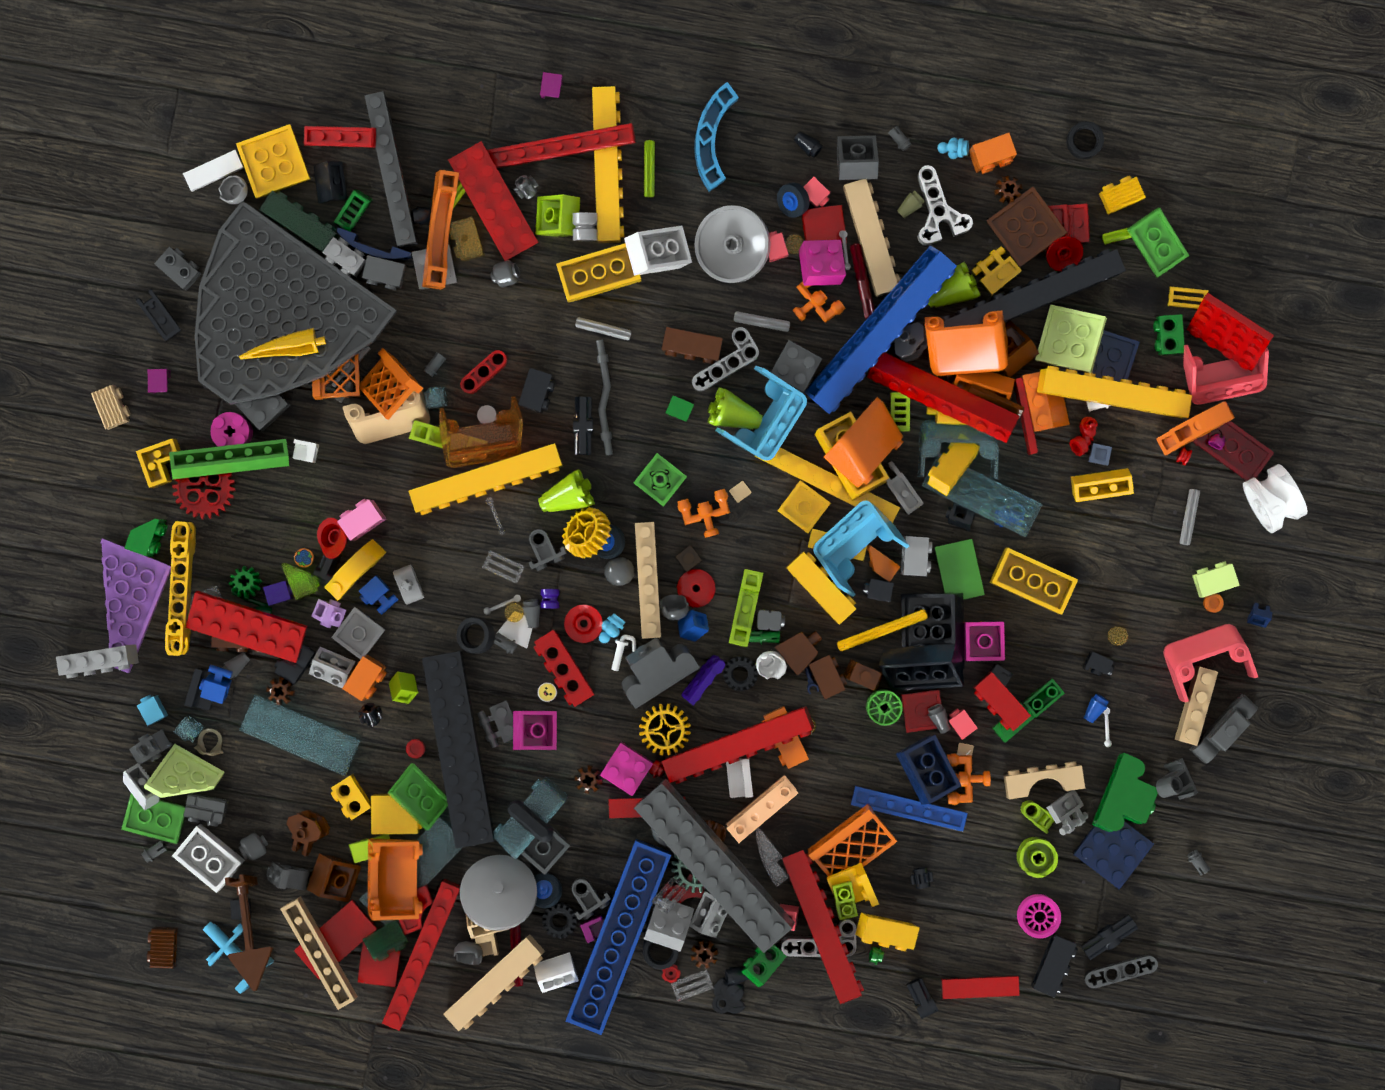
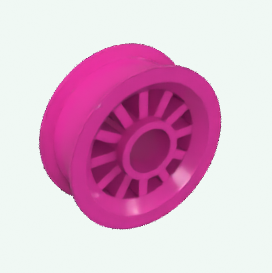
M1034 894L1025 898L1019 905L1017 920L1020 927L1029 936L1046 938L1054 934L1059 928L1061 912L1058 905L1051 898L1042 894ZM1037 912L1044 913V917L1040 921L1034 919Z

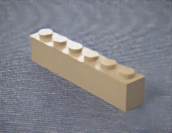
M867 179L845 184L843 186L858 240L861 244L875 296L888 294L900 281V277L894 273L893 267H896L893 256H889L888 249L890 244L888 238L883 236L882 230H885L883 221L878 219L877 212H879L877 201H873L871 196L874 193L871 182L868 183Z
M654 522L635 523L642 639L660 638L661 622Z
M301 896L281 908L283 915L336 1008L339 1010L355 1001L358 997Z
M528 935L444 1013V1016L458 1031L463 1027L465 1029L469 1028L474 1023L472 1019L476 1015L482 1016L488 1010L486 1006L490 1002L495 1004L502 997L500 993L504 989L508 992L515 985L514 980L518 976L522 979L529 972L527 968L531 964L536 966L543 959L541 955L545 950L531 935Z

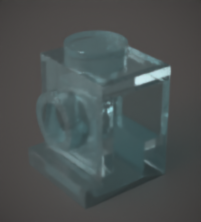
M432 387L424 392L426 408L448 406L445 387Z
M189 715L184 717L173 732L184 741L190 740L193 742L204 729V726Z

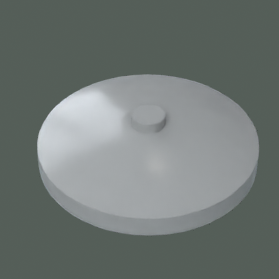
M731 205L712 211L703 219L696 232L695 254L700 266L709 276L722 282L739 283L751 279L764 267L770 253V235L767 226L755 212L745 207Z
M492 855L477 861L467 870L460 885V900L464 912L476 925L494 931L507 930L521 924L531 914L537 901V885L533 873L523 862L507 855Z

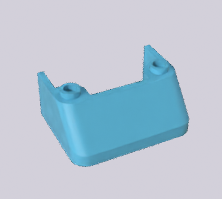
M755 366L754 369L769 379L765 385V393L773 399V402L762 418L759 428L755 429L754 432L741 428L734 436L720 428H717L715 431L753 455L767 461L774 458L806 407L807 398L803 393L765 368Z
M866 500L860 502L815 543L813 548L815 556L835 585L852 597L856 594L847 583V580L852 577L855 568L850 560L872 540L879 536L885 542L895 540L905 548L909 547V544L896 526L874 504Z

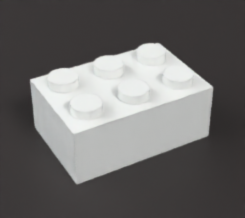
M683 226L641 231L624 238L634 276L679 269L692 263Z
M202 824L195 827L172 855V857L216 893L224 887L225 878H231L245 861Z

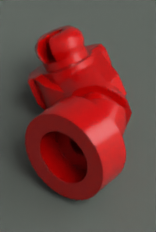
M1084 417L1081 420L1079 429L1082 437L1076 436L1070 440L1071 450L1077 456H1082L1088 452V447L1096 435L1098 423L1092 417Z

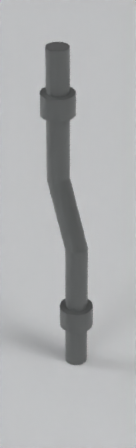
M602 339L596 340L598 350L597 361L600 364L603 380L598 413L602 431L600 433L601 441L604 442L605 454L607 456L613 455L611 431L609 432L606 415L611 382L607 364L609 362L608 354L605 352L604 340Z

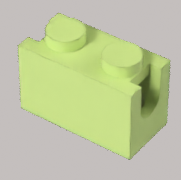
M1224 561L1215 564L1216 568L1208 570V567L1196 570L1197 574L1192 575L1199 597H1206L1240 586L1233 564H1227Z

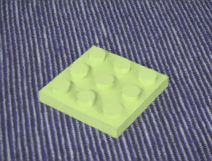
M1050 304L1038 347L1039 354L1035 360L1092 373L1107 318Z

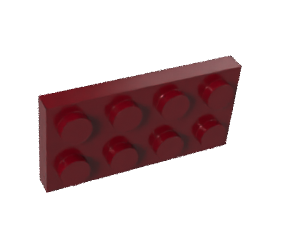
M1231 421L1192 441L1246 481L1253 477L1257 478L1274 454L1272 450ZM1219 433L1220 438L1222 436L1225 437V445L1222 450L1215 449L1209 445L1208 441L1213 434Z

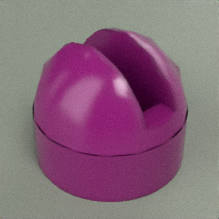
M1219 433L1213 434L1208 441L1209 445L1215 449L1222 450L1225 445V437L1222 436L1220 438Z

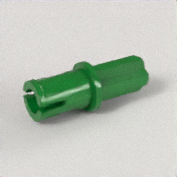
M751 631L749 642L780 644V631Z

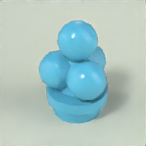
M951 138L948 144L946 142L939 143L937 149L942 154L948 152V156L951 159L963 158L969 154V141L964 140V138H959V140Z
M614 613L611 617L607 618L608 620L603 621L602 630L605 632H601L599 635V641L602 643H608L610 636L613 638L618 637L620 629L624 628L625 621Z

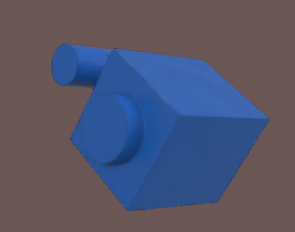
M378 575L374 576L359 590L362 594L359 597L365 604L368 605L370 603L374 605L378 601L382 604L377 608L381 615L399 600L394 594L389 598L385 596L391 589Z
M210 664L208 672L215 675L209 674L206 679H202L199 690H202L200 697L223 704L228 696L232 681L229 679H231L233 671Z

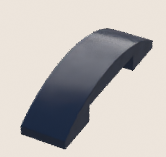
M341 228L337 229L339 235L346 242L366 255L389 261L412 259L410 252L392 246L391 252L387 253L358 243L359 236L356 233Z

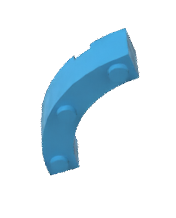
M728 82L721 86L707 103L695 134L696 165L708 192L719 186L726 179L716 157L715 137L721 118L739 98Z

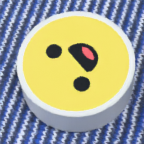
M543 683L538 688V696L542 701L550 702L557 696V689L551 683Z

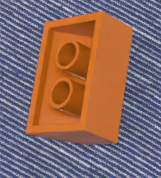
M994 372L955 375L952 384L966 391L969 390L972 384H975L1010 400L1015 379Z
M1040 372L1020 376V378H1023L1034 432L1070 425L1064 397L1037 392Z

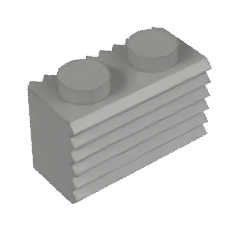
M139 763L123 772L124 784L144 810L159 802V796L144 788L149 780V775H147V772Z

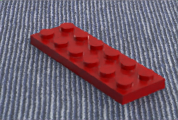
M482 141L448 159L454 172L459 173L458 179L504 261L511 259L538 243Z
M196 591L185 628L296 663L307 625Z

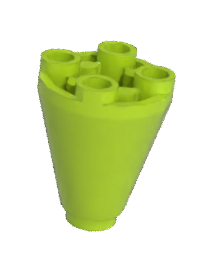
M965 262L958 264L954 269V274L941 284L942 288L936 294L929 298L928 305L930 308L974 300L981 296L977 286H975L977 285L973 275H969V269Z
M719 387L716 392L715 402H711L708 407V413H710L708 423L714 426L758 429L763 416L729 390Z
M580 470L570 473L542 494V497L538 498L543 512L579 509L594 505V499L589 492L592 488L590 481L583 478Z

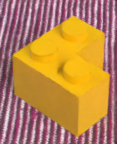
M172 438L136 451L149 488H156L172 482L166 463L170 462L169 452L181 451L177 439Z

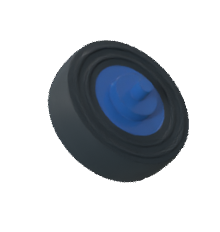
M792 182L783 185L777 194L778 206L788 217H799L806 213L809 208L808 193L798 183Z
M609 525L612 530L608 532L611 536L606 539L608 544L602 546L603 550H598L597 555L601 558H615L622 553L625 547L624 534L615 525Z
M549 873L536 875L534 877L537 885V901L535 905L540 908H550L557 904L561 898V883L554 875Z

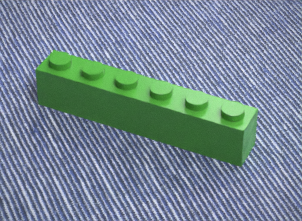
M286 439L169 452L173 479L289 466Z

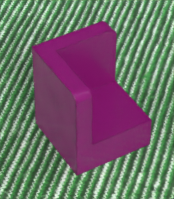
M543 72L540 91L541 98L545 99V96L560 97V89L563 83V76L561 74Z
M147 369L148 393L168 392V378H171V370Z
M602 914L580 924L587 943L594 941L598 937L604 922Z

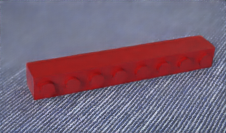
M882 353L878 357V362L874 367L870 368L867 378L872 379L874 382L880 383L891 390L897 391L910 399H914L927 407H931L944 415H948L1007 443L1019 419V415L887 353Z
M804 706L670 756L661 762L669 782L675 781L678 784L686 781L687 776L693 775V777L704 774L706 769L711 768V771L722 767V763L729 762V764L739 761L741 756L746 755L747 758L758 754L757 750L764 748L767 751L775 748L776 743H789L793 741L792 737L800 735V738L808 736L815 727L807 707Z
M804 850L782 858L839 1004L841 1005L861 997V991H864L860 980L856 981L853 973H856V969L852 961L848 962L846 957L849 954L845 943L841 944L839 937L842 936L838 925L834 926L832 918L835 917L831 907L827 908L824 901L827 900L823 889L819 890L817 883L820 880L817 872H812L810 865L813 864L811 858L808 856V853L805 854Z
M447 879L442 881L382 1024L398 1031L402 1028L458 897L460 885Z

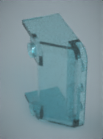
M927 420L921 424L919 431L918 477H924L925 457L937 456L941 450V442L978 443L980 455L985 459L991 460V480L998 479L999 445L996 438L980 432L969 425L936 424L935 420Z
M545 776L542 781L538 779L531 787L533 792L523 803L545 823H548L566 802L568 795ZM512 816L504 825L500 823L493 831L496 834L494 836L495 840L515 860L535 838Z

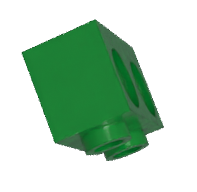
M1183 315L1156 317L1153 328L1154 332H1157L1155 351H1158V356L1183 354ZM1165 321L1171 322L1172 329L1170 331L1164 328ZM1166 340L1173 342L1172 350H1168L1165 347Z
M775 945L767 950L772 955L771 960H768L765 952L763 953L757 947L755 949L757 953L754 957L750 956L743 964L745 968L741 972L757 987L764 985L787 957ZM754 965L759 967V975L754 972Z

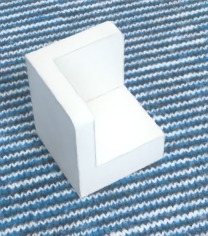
M294 439L293 459L316 463L319 444Z

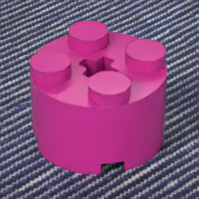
M226 412L213 420L211 437L218 447L246 444L253 437V428L244 416L234 412ZM231 428L235 429V433H232V436L228 434Z

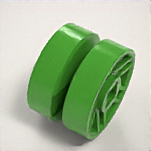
M877 690L867 699V714L879 725H891L902 714V702L890 690ZM886 704L888 708L882 711L881 706Z

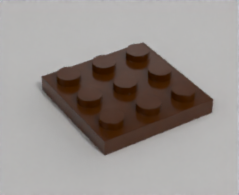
M1031 187L1020 198H1016L1015 202L1008 204L986 220L1019 267H1022L1048 248L1056 239L1067 234V231L1034 187Z

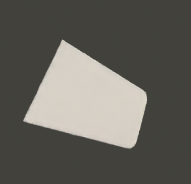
M514 611L498 632L511 641L515 640V643L527 649L532 628H528L525 615Z

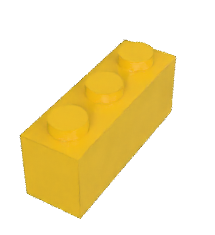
M962 435L957 440H952L948 446V453H943L938 460L939 465L937 467L933 466L928 473L930 478L927 484L945 496L956 485L980 449V446Z
M1128 468L1071 477L1072 493L1076 502L1134 494L1132 475Z
M861 913L855 935L861 938V942L872 944L874 941L878 942V945L889 948L890 945H893L895 949L906 951L907 949L914 950L920 927L904 921Z

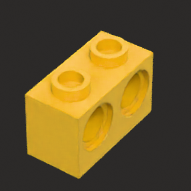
M353 774L331 787V795L336 802L339 801L343 806L341 810L346 818L350 817L353 820L371 808L369 798ZM342 785H347L350 788L349 795H344L341 792ZM353 801H357L360 804L359 811H354L351 808Z

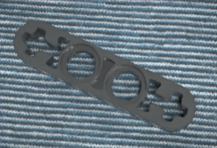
M1149 954L1089 970L1084 975V981L1090 988H1099L1153 973L1158 967V962ZM1147 959L1153 962V964H1151V968L1148 969L1147 966H1142V971L1139 970L1137 961H1139L1141 965L1146 964ZM1134 964V973L1127 974L1125 972L1126 965ZM1109 969L1117 971L1114 979L1107 978L1106 973ZM1102 971L1103 977L1105 979L1104 982H1102L1101 978L1096 979L1095 984H1093L1091 981H1088V979L1091 978L1092 974H1094L1095 977L1101 976L1099 972Z

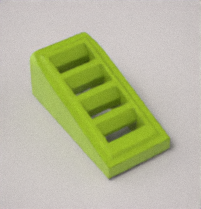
M899 392L890 393V414L895 422H906V426H898L901 432L910 431V398ZM895 399H905V402H895ZM895 406H905V410H895ZM895 414H905V418H895Z

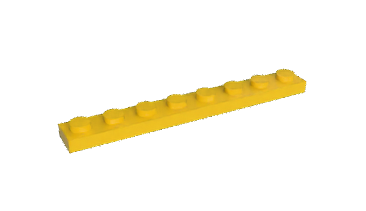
M779 448L771 460H762L854 507L862 501H869L892 523L900 507L870 492L852 501L838 476L782 448Z

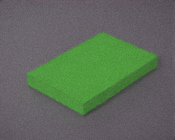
M1161 208L1155 209L1127 228L1128 233L1156 277L1161 276L1189 256Z
M972 539L934 547L944 593H963V600L985 595Z
M413 763L407 767L388 791V794L428 831L448 806L446 795Z
M131 793L121 830L178 844L185 820V806L160 799L157 804L144 810Z

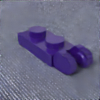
M716 655L711 656L703 664L681 696L694 706L702 697L705 689L712 684L716 674L723 671L726 665L725 662Z

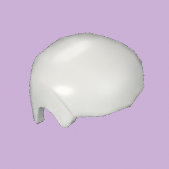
M776 651L763 652L756 660L758 674L767 680L769 678L780 679L786 673V662Z

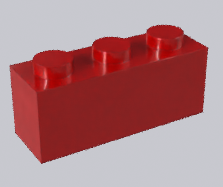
M989 672L973 686L976 690L974 694L980 701L984 699L989 704L987 709L994 716L996 714L1000 716L1002 720L999 722L1006 730L1010 728L1014 731L1031 716L992 672Z

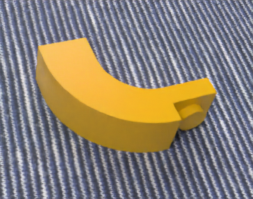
M372 539L333 575L334 577L324 588L337 600L341 599L354 583L370 568L375 566L387 552Z

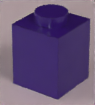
M289 581L263 587L268 606L294 599L295 590L292 583L289 584Z

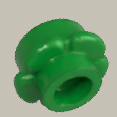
M872 946L869 953V962H873L874 965L882 962L884 951L881 950L880 946Z

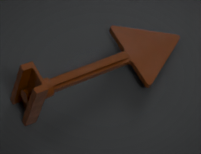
M244 874L239 875L240 878L238 879L226 877V886L236 887L237 896H239L245 951L228 954V958L253 991H257L273 950L272 947L254 949L247 894H249L248 887L258 885L257 877Z

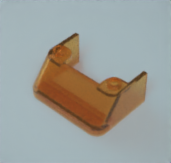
M511 397V409L500 411L495 417V422L459 428L456 420L447 419L444 408H440L439 430L446 465L450 468L508 459L519 455L522 443L523 417L516 397Z

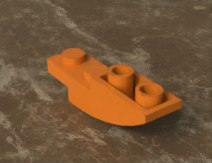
M1224 401L1170 429L1169 432L1156 438L1164 455H1168L1231 421L1235 417L1227 402Z

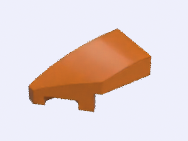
M868 545L867 550L870 555L869 566L872 567L875 573L890 582L900 566Z

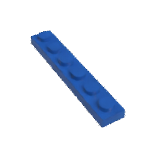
M855 786L851 805L863 808L869 804L874 811L962 832L968 814L967 812L934 804L922 805L917 800Z

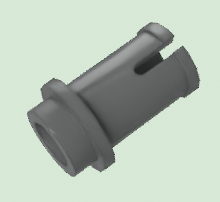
M899 126L889 131L888 134L897 143L898 149L904 151L911 146V139H907Z
M436 352L428 365L424 366L425 369L423 371L431 377L437 375L436 372L446 358Z
M349 380L343 389L350 392L354 390L355 384ZM345 397L335 399L342 403Z
M498 632L493 644L506 650L507 654H513L518 646L515 643L516 641H511Z
M162 840L149 849L145 848L144 852L141 853L147 863L149 861L153 862L154 858L167 851V847L163 845Z
M1194 850L1188 854V861L1193 863L1199 875L1206 874L1210 867L1202 858V853Z

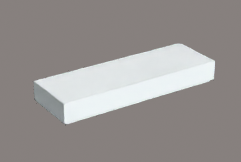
M233 150L187 171L183 175L191 192L244 167L237 151Z

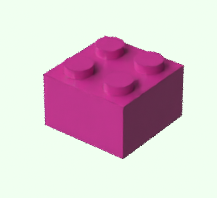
M841 240L803 241L799 249L803 286L841 285L846 276Z
M964 622V660H1005L1004 622Z
M513 711V750H557V711Z
M621 741L600 776L633 796L653 765V761Z

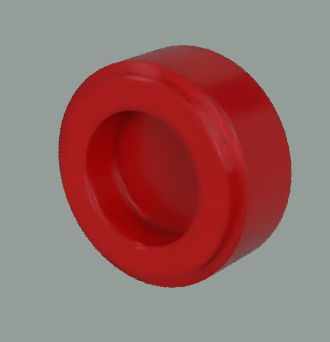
M419 739L409 741L406 746L408 756L415 759L423 756L426 750L424 742Z

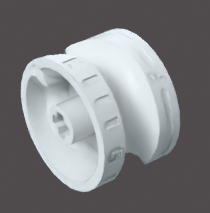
M1280 464L1267 470L1268 477L1266 480L1258 481L1253 477L1243 483V489L1252 510L1261 524L1270 533H1274L1282 528L1285 517L1298 520L1307 515V506L1298 486L1287 470Z

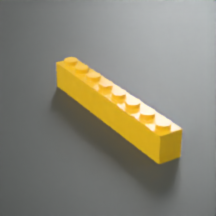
M615 86L592 87L594 130L617 126V123H621L620 111L616 110V103H620V92H616ZM617 146L594 151L598 243L621 242V237H624V226H620V218H624V211L619 203V199H623V187L619 188V180H622V168H618V161H622V151Z
M1048 366L1047 369L1040 370L1038 393L1176 418H1189L1192 395L1186 394L1185 390L1175 389L1172 392L1168 391V387L1164 386L1150 388L1148 383L1139 382L1138 385H1134L1131 380L1120 379V382L1113 381L1114 377L1102 376L1101 379L1096 378V374L1086 372L1084 375H1079L1076 370L1066 369V372L1059 371V367Z
M554 443L409 490L415 513L420 512L421 515L432 512L431 508L439 506V509L449 507L450 502L456 500L457 503L468 501L469 496L475 495L477 498L486 495V491L494 489V492L505 489L504 485L512 483V486L523 483V479L527 477L533 480L542 477L541 473L548 471L551 474L560 471L559 467L563 465L557 446Z

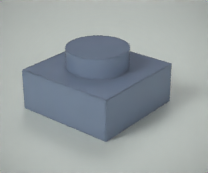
M1092 443L1088 462L1108 466L1112 447Z

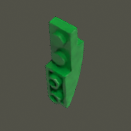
M1053 678L1020 702L1031 716L1014 731L1010 728L1006 730L1000 722L994 725L992 729L1006 743L1031 720L1037 718L1064 695V691Z

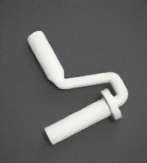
M623 635L620 640H615L617 648L612 670L619 671L624 647L628 646V642L625 639L632 641L633 652L637 650L636 640L633 636Z

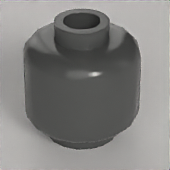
M511 260L497 263L493 266V272L490 274L493 283H497L502 288L518 282L520 269Z
M251 833L240 840L238 849L245 860L255 861L266 854L265 846L268 843L263 835L259 837L257 833Z

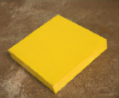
M800 480L778 509V512L806 533H809L831 503Z

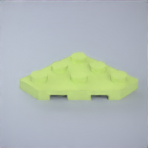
M174 744L146 782L144 788L161 798L214 790L223 777L224 771Z

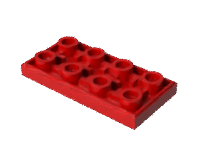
M352 899L319 929L339 963L378 928ZM300 944L294 952L313 974L320 979Z

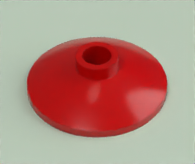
M1063 236L1056 239L1047 250L1046 259L1049 266L1054 270L1062 271L1061 269L1075 263L1077 265L1083 256L1082 243L1073 236Z
M693 569L685 572L680 577L677 584L678 595L686 597L690 607H702L708 604L714 597L715 583L707 572ZM694 585L700 586V590L698 592L693 591L692 588Z
M590 605L575 606L565 617L564 626L566 633L576 642H591L602 631V617L598 610ZM582 620L587 621L588 625L586 627L580 625Z

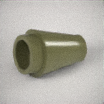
M914 190L908 194L897 211L905 219L921 208L925 200Z

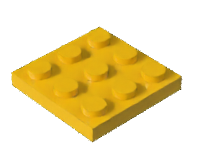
M290 124L236 143L256 199L310 180Z

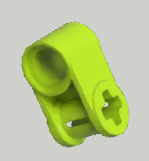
M1024 801L1021 805V813L1047 834L1048 829L1054 822L1049 811L1043 809L1034 801ZM1030 805H1034V813L1030 815L1027 814V807Z

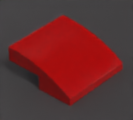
M1088 204L1048 206L1067 231V234L1064 236H1073L1081 243H1090Z
M842 205L808 209L802 215L805 241L841 240L842 243V238L839 236L840 231H845Z
M363 942L358 983L396 988L401 946Z

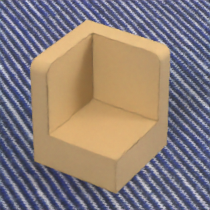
M496 933L475 938L476 944H479L483 950V956L492 954L496 956L499 954Z

